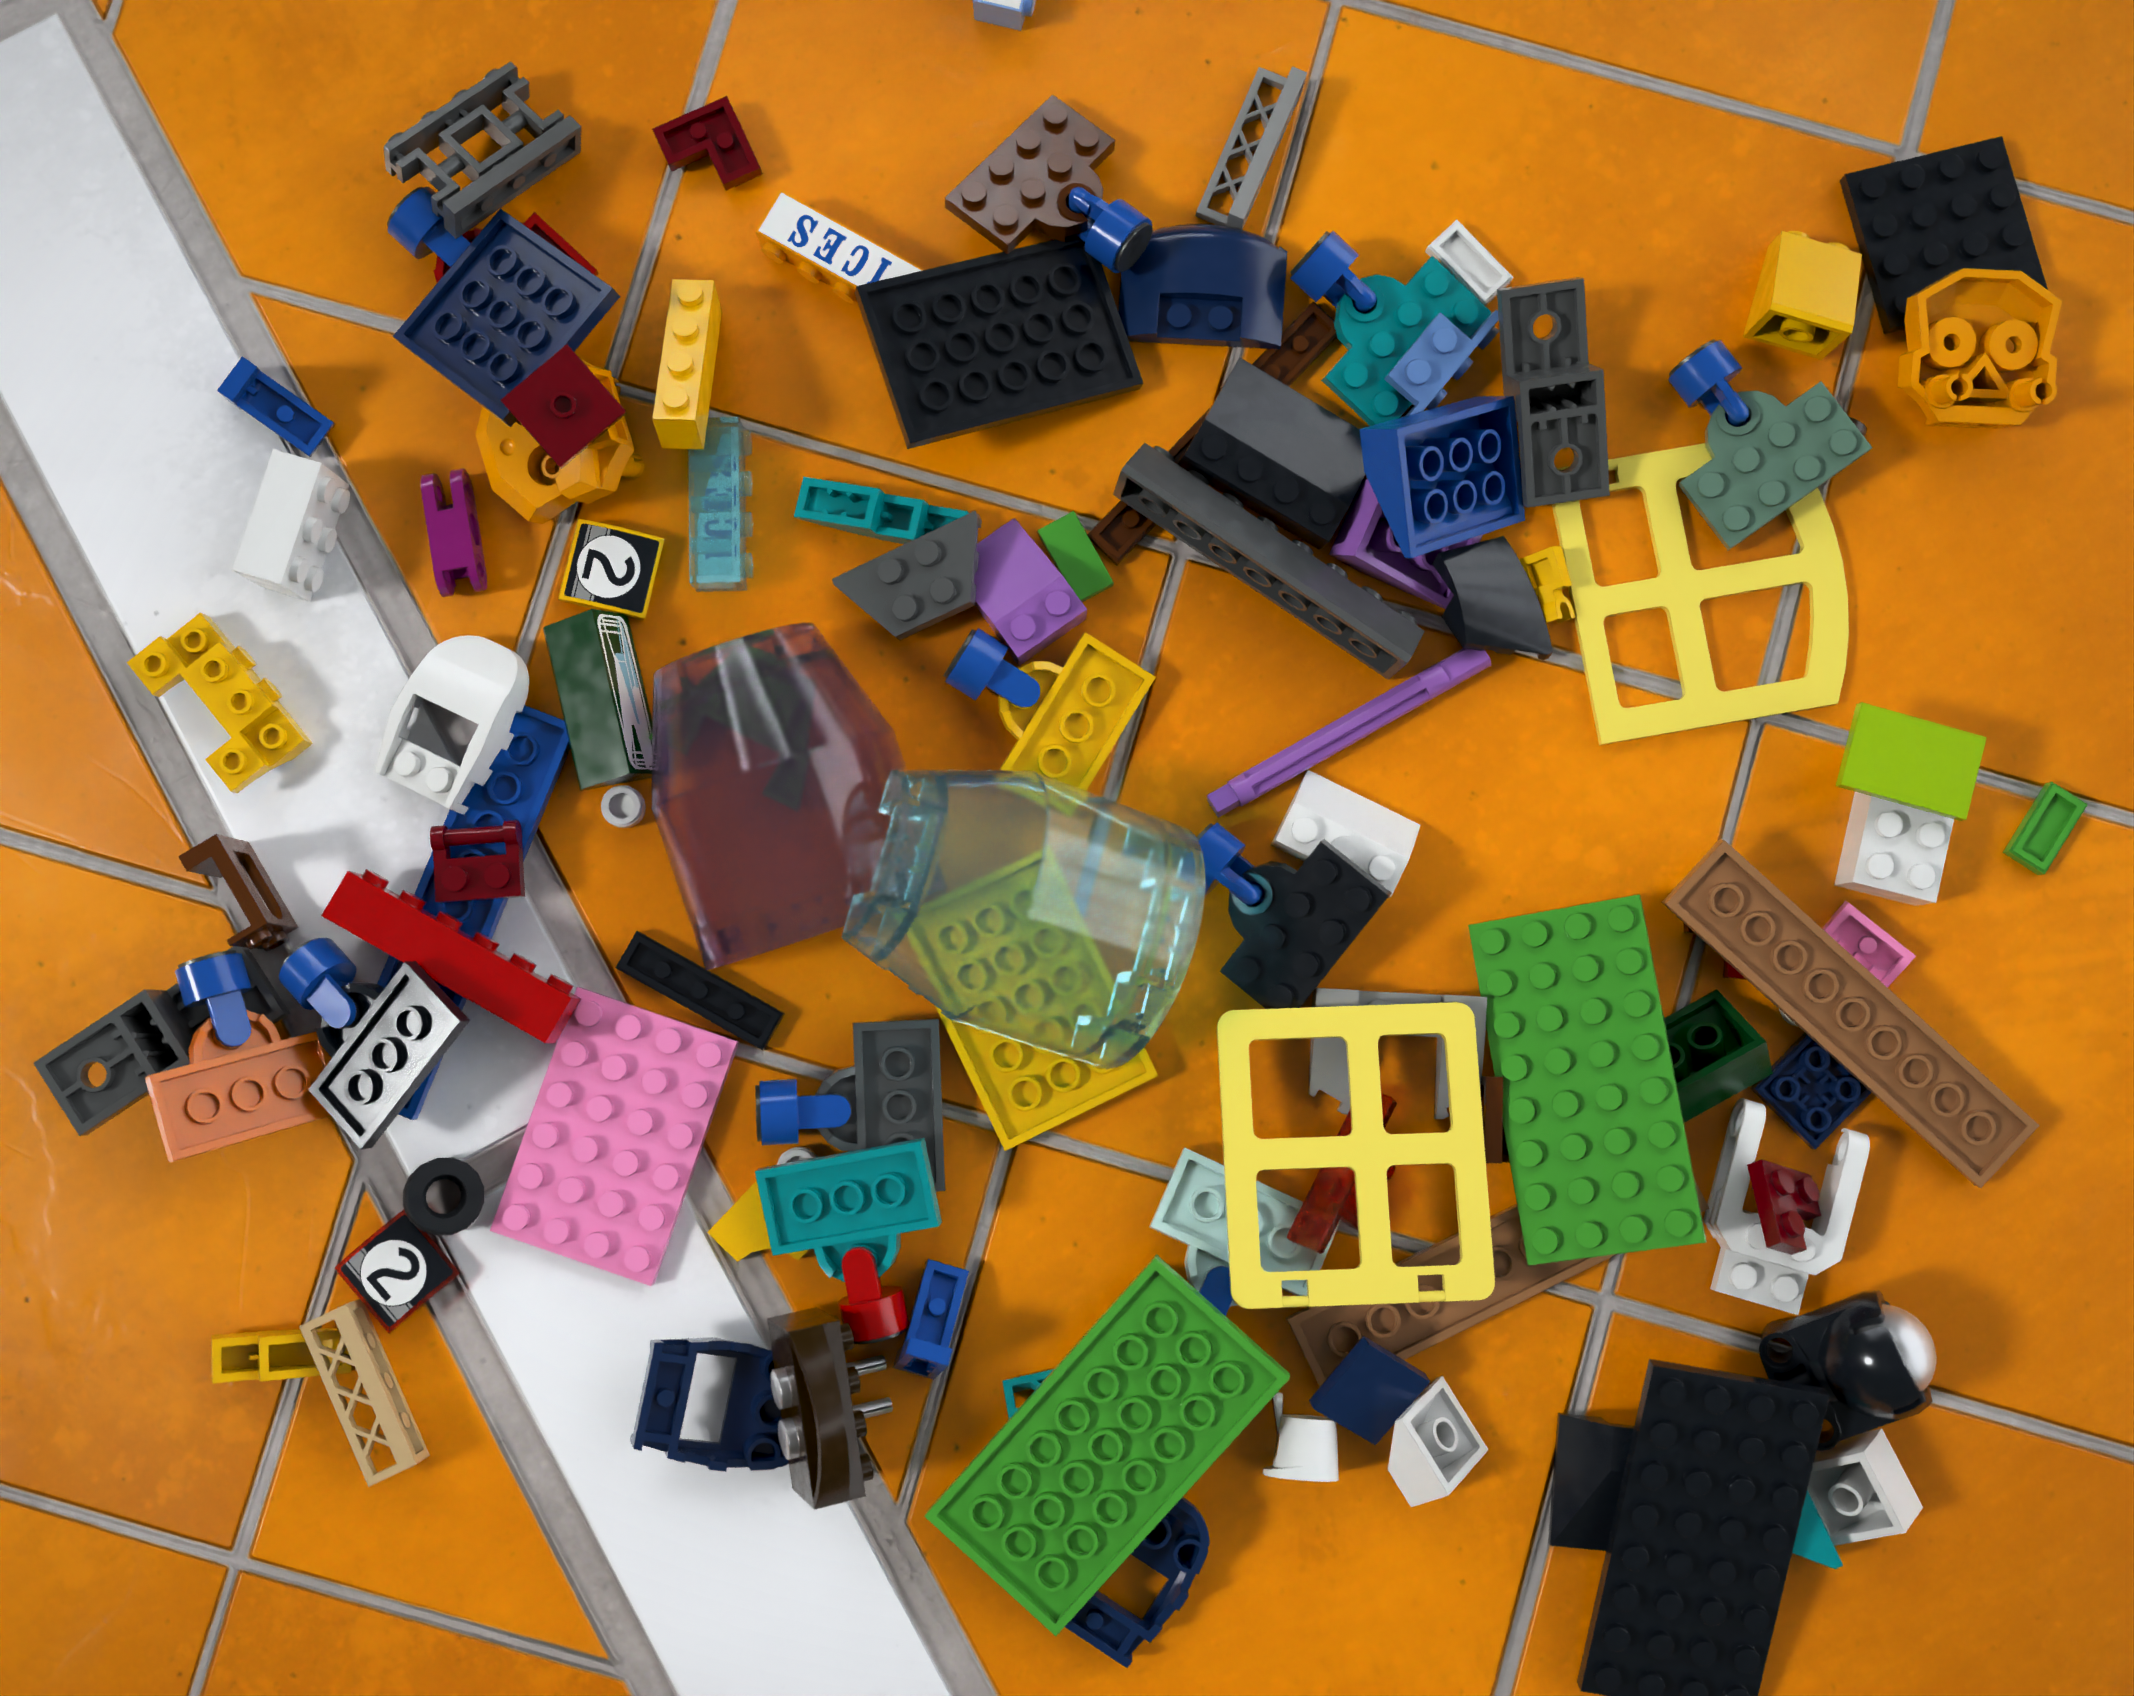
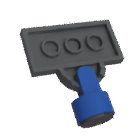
M939 1019L852 1022L854 1065L837 1069L826 1077L815 1095L797 1096L796 1079L760 1081V1085H755L757 1141H762V1146L799 1144L798 1129L814 1128L819 1130L827 1143L841 1151L849 1152L925 1138L935 1190L945 1191Z

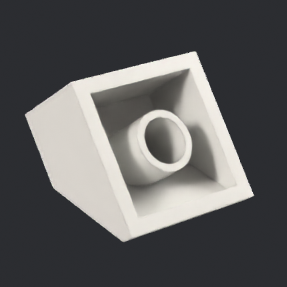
M1882 1428L1838 1441L1836 1446L1830 1450L1816 1451L1807 1490L1834 1546L1906 1533L1923 1509V1506Z

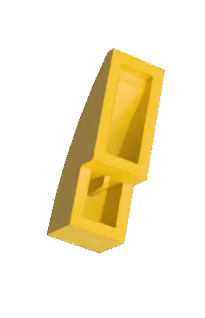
M300 1329L211 1335L212 1384L259 1379L261 1382L320 1376ZM316 1329L322 1345L336 1350L341 1339L339 1329ZM346 1348L344 1354L349 1355V1352ZM328 1357L329 1362L331 1364L333 1358ZM341 1361L336 1374L352 1373L351 1365Z

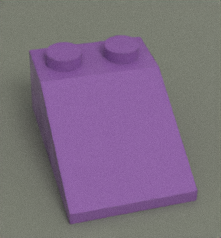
M1363 479L1329 555L1367 576L1446 609L1454 595L1432 563L1438 553L1478 543L1483 535L1414 558H1404L1368 479Z
M1015 518L977 543L976 551L979 553L978 570L974 576L976 584L975 606L999 640L1009 647L1007 651L1018 666L1086 620L1087 608L1063 575Z

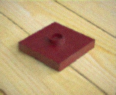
M567 344L501 399L504 406L561 469L627 414L626 410Z

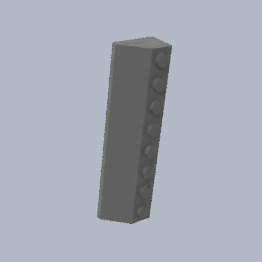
M1144 443L1124 465L1113 493L1115 497L1389 680L1409 662L1424 633V630L1417 626L1418 622L1412 615L1403 610H1393L1382 602L1383 598L1375 590L1366 586L1360 588L1348 580V574L1342 568L1333 563L1325 564L1314 557L1312 549L1305 543L1296 539L1292 541L1278 532V527L1272 521L1263 516L1256 518L1244 510V505L1238 498L1229 493L1221 494L1210 487L1209 481L1201 473L1192 469L1186 471L1174 463V457L1165 449L1159 446L1152 448Z

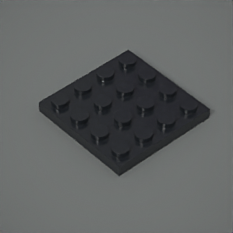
M2002 136L1848 173L1841 178L1840 185L1859 250L1862 254V260L1884 334L1905 329L1904 319L1908 297L1946 275L1963 268L2022 271L2048 290Z

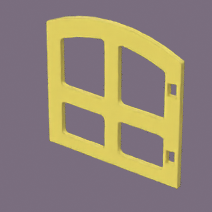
M1705 443L1609 459L1608 470H1615L1616 483L1609 484L1610 492L1636 488L1643 494L1658 575L1652 579L1605 587L1597 585L1594 579L1580 500L1552 504L1559 544L1563 551L1572 584L1568 589L1571 605L1575 613L1574 620L1599 746L1838 704L1847 661L1849 638L1848 593L1843 560L1834 526L1818 488L1785 510L1800 545V552L1798 554L1696 570L1693 568L1690 560L1676 491V482L1684 480L1712 460L1705 447ZM1567 466V467H1562V468H1557V470H1564V469L1568 468L1569 466ZM1796 584L1806 585L1809 588L1810 632L1804 677L1748 688L1720 691L1715 684L1700 609L1701 601ZM1661 608L1667 614L1682 696L1678 700L1624 708L1618 700L1603 621L1605 617Z

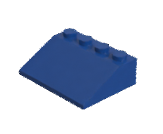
M1476 396L1360 429L1364 472L1404 558H1414L1525 521L1514 396Z

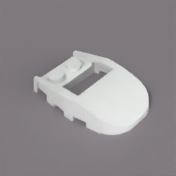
M458 636L435 646L415 669L390 709L374 772L450 810L465 815L469 808L462 805L464 799L475 783L484 786L493 772L489 767L501 749L507 751L514 737V734L510 733L509 730L515 713L523 711L529 692L530 680L525 662L514 651L480 636ZM423 698L479 724L468 745L461 765L408 741L410 731L406 728L414 707L419 708Z

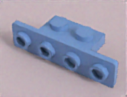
M1497 309L1488 316L1470 338L1442 313H1439L1384 378L1413 404V407L1405 416L1422 412L1425 408L1430 410L1439 405L1448 393L1443 389L1444 385L1451 377L1457 381L1474 362L1468 357L1477 346L1483 350L1499 332L1494 326L1499 320Z

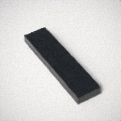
M636 931L616 966L618 970L761 1050H765L785 1015L779 1009L639 931Z

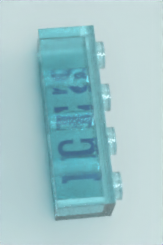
M739 417L708 418L704 450L688 449L690 584L697 592L747 591V578H753L752 553H746V537L753 536L752 513L746 512V496H752L753 484L751 471H745V456L752 455V437L750 430H745Z

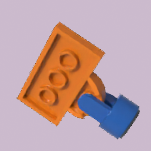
M236 950L222 951L201 956L178 965L175 975L184 1006L195 1007L207 1004L210 1018L193 1035L189 1046V1065L145 1077L169 1163L331 1116L308 1089L332 1057L321 1046L316 1031L281 1040L275 1024L263 1013L257 1014L246 1010L242 994L250 991L252 986L242 953H237Z

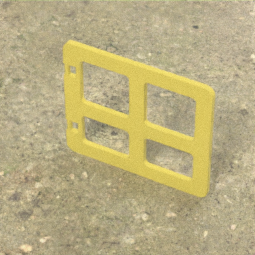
M1449 1002L1231 1010L1224 1013L1217 1023L1230 1293L1233 1301L1241 1308L1260 1309L1483 1300L1489 1297L1495 1287L1476 1027L1475 1016L1471 1008L1464 1003ZM1427 1034L1442 1036L1445 1043L1450 1129L1447 1132L1387 1133L1383 1127L1378 1054L1379 1038L1382 1036ZM1343 1039L1347 1050L1351 1112L1350 1134L1347 1136L1257 1138L1253 1132L1249 1044L1257 1040ZM1449 1164L1454 1170L1460 1246L1459 1262L1455 1265L1396 1266L1392 1260L1387 1187L1388 1168L1396 1165ZM1350 1168L1355 1175L1360 1253L1359 1265L1354 1269L1283 1272H1267L1263 1270L1260 1261L1256 1188L1257 1173L1262 1170ZM1418 1275H1442L1443 1290L1419 1291ZM1306 1280L1307 1295L1282 1296L1281 1281Z

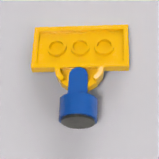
M979 628L976 631L972 629L943 676L946 677L945 682L973 700L979 697L985 687L999 695L1000 718L1005 729L1017 739V742L996 776L1064 819L1069 820L1156 677L1086 632L1082 634L1063 667L1049 661H1032L1017 668L1003 659L1009 648L1008 646Z

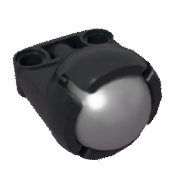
M1879 1290L1860 1292L1787 1321H1772L1762 1331L1759 1354L1768 1379L1824 1388L1830 1395L1824 1419L1831 1423L1832 1428L1827 1431H1821L1817 1447L1819 1451L1830 1450L1836 1446L1838 1441L1919 1414L1932 1403L1929 1383L1936 1368V1349L1933 1339L1921 1321L1908 1311L1890 1305L1884 1300ZM1773 1338H1783L1791 1344L1792 1349L1788 1352H1777L1770 1347L1768 1342Z

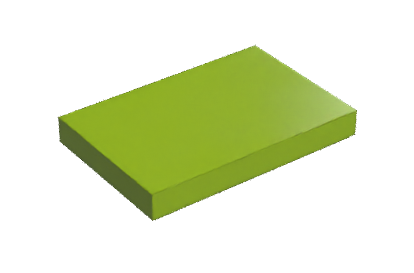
M1861 702L1856 704L1836 786L1963 821L1967 819L1987 737Z

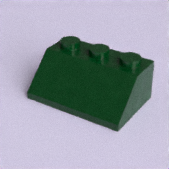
M1717 989L1664 1018L1684 1123L1773 1074L1767 1042Z

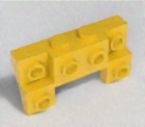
M201 612L168 639L159 636L127 662L152 695L157 697L162 696L169 689L185 680L232 738L205 760L233 793L238 794L253 781L270 770L293 760L313 744L278 701L282 697L280 691L267 678L261 680L252 668L256 666V662L241 646L235 648L214 621Z

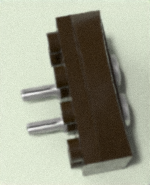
M818 1307L767 1318L774 1369L771 1371V1389L775 1403L781 1409L782 1419L778 1422V1436L782 1452L789 1463L792 1489L814 1510L865 1497L864 1482L873 1479V1467L868 1453H859L857 1438L867 1435L865 1418L892 1412L893 1403L887 1397L852 1406L851 1394L860 1392V1375L886 1369L885 1357L879 1355L846 1363L844 1351L854 1347L851 1327L849 1323L840 1324L837 1316H831Z

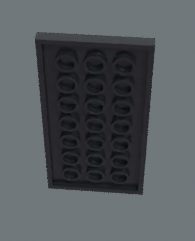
M1649 1359L1578 1674L1577 1684L1580 1691L1606 1696H1758L1830 1395L1824 1388Z

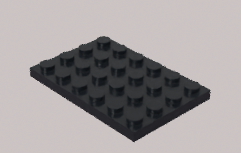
M1076 235L1065 237V242L1059 240L1046 241L1013 249L1008 255L1005 252L995 253L856 286L854 294L907 449L1139 390L1143 385L1102 264L1085 251V241Z

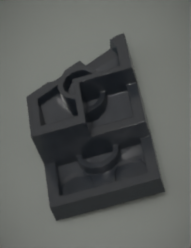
M1504 536L1437 554L1432 565L1454 595L1441 617L1463 648L1479 651L1488 649L1506 655H1511L1515 650L1537 653V657L1540 660L1549 659L1553 649L1540 603L1525 569Z

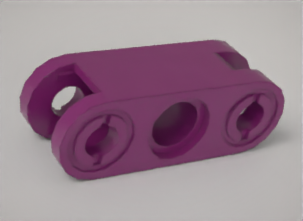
M464 468L451 470L450 487L453 504L446 505L443 486L438 475L435 473L422 475L420 482L433 572L441 596H453L454 588L456 587L455 580L470 577L475 591L486 590V567L475 496L468 472Z

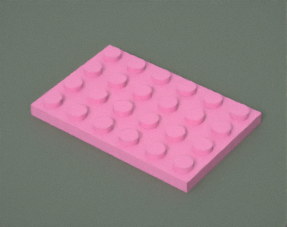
M577 987L574 995L581 998L558 1038L490 1231L652 1286L655 1284L739 1041Z

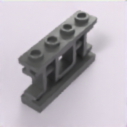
M509 62L500 69L489 71L483 80L468 90L459 91L450 102L438 110L426 113L417 124L405 132L394 134L383 147L386 171L392 176L397 174V178L402 183H405L418 173L438 190L437 193L431 196L432 212L437 217L442 216L444 218V228L457 239L581 152L582 126L570 115L564 119V114L559 110L542 120L524 103L529 99V81L524 77L520 79L518 77V68L512 62ZM500 104L511 115L502 122L491 112ZM523 128L535 138L526 146L515 135ZM484 130L502 148L479 163L461 144ZM439 146V150L447 159L437 165L426 154ZM460 171L472 181L462 190L451 179Z

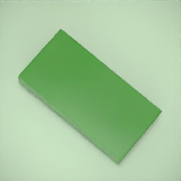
M1074 511L1037 530L1056 568L1066 579L1081 602L1114 585L1112 578Z
M2053 782L2045 783L2003 853L2035 874L2044 875L2088 804Z

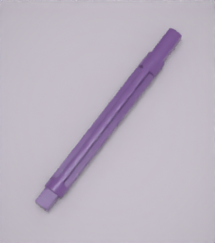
M1465 648L1459 650L1227 781L1226 785L1207 795L1210 806L1219 818L1238 806L1246 805L1490 667V657L1485 650L1479 651Z

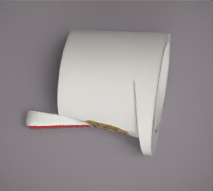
M1277 1392L1272 1398L1277 1431L1274 1460L1272 1466L1263 1468V1475L1300 1481H1339L1336 1422L1322 1416L1282 1414L1283 1393Z

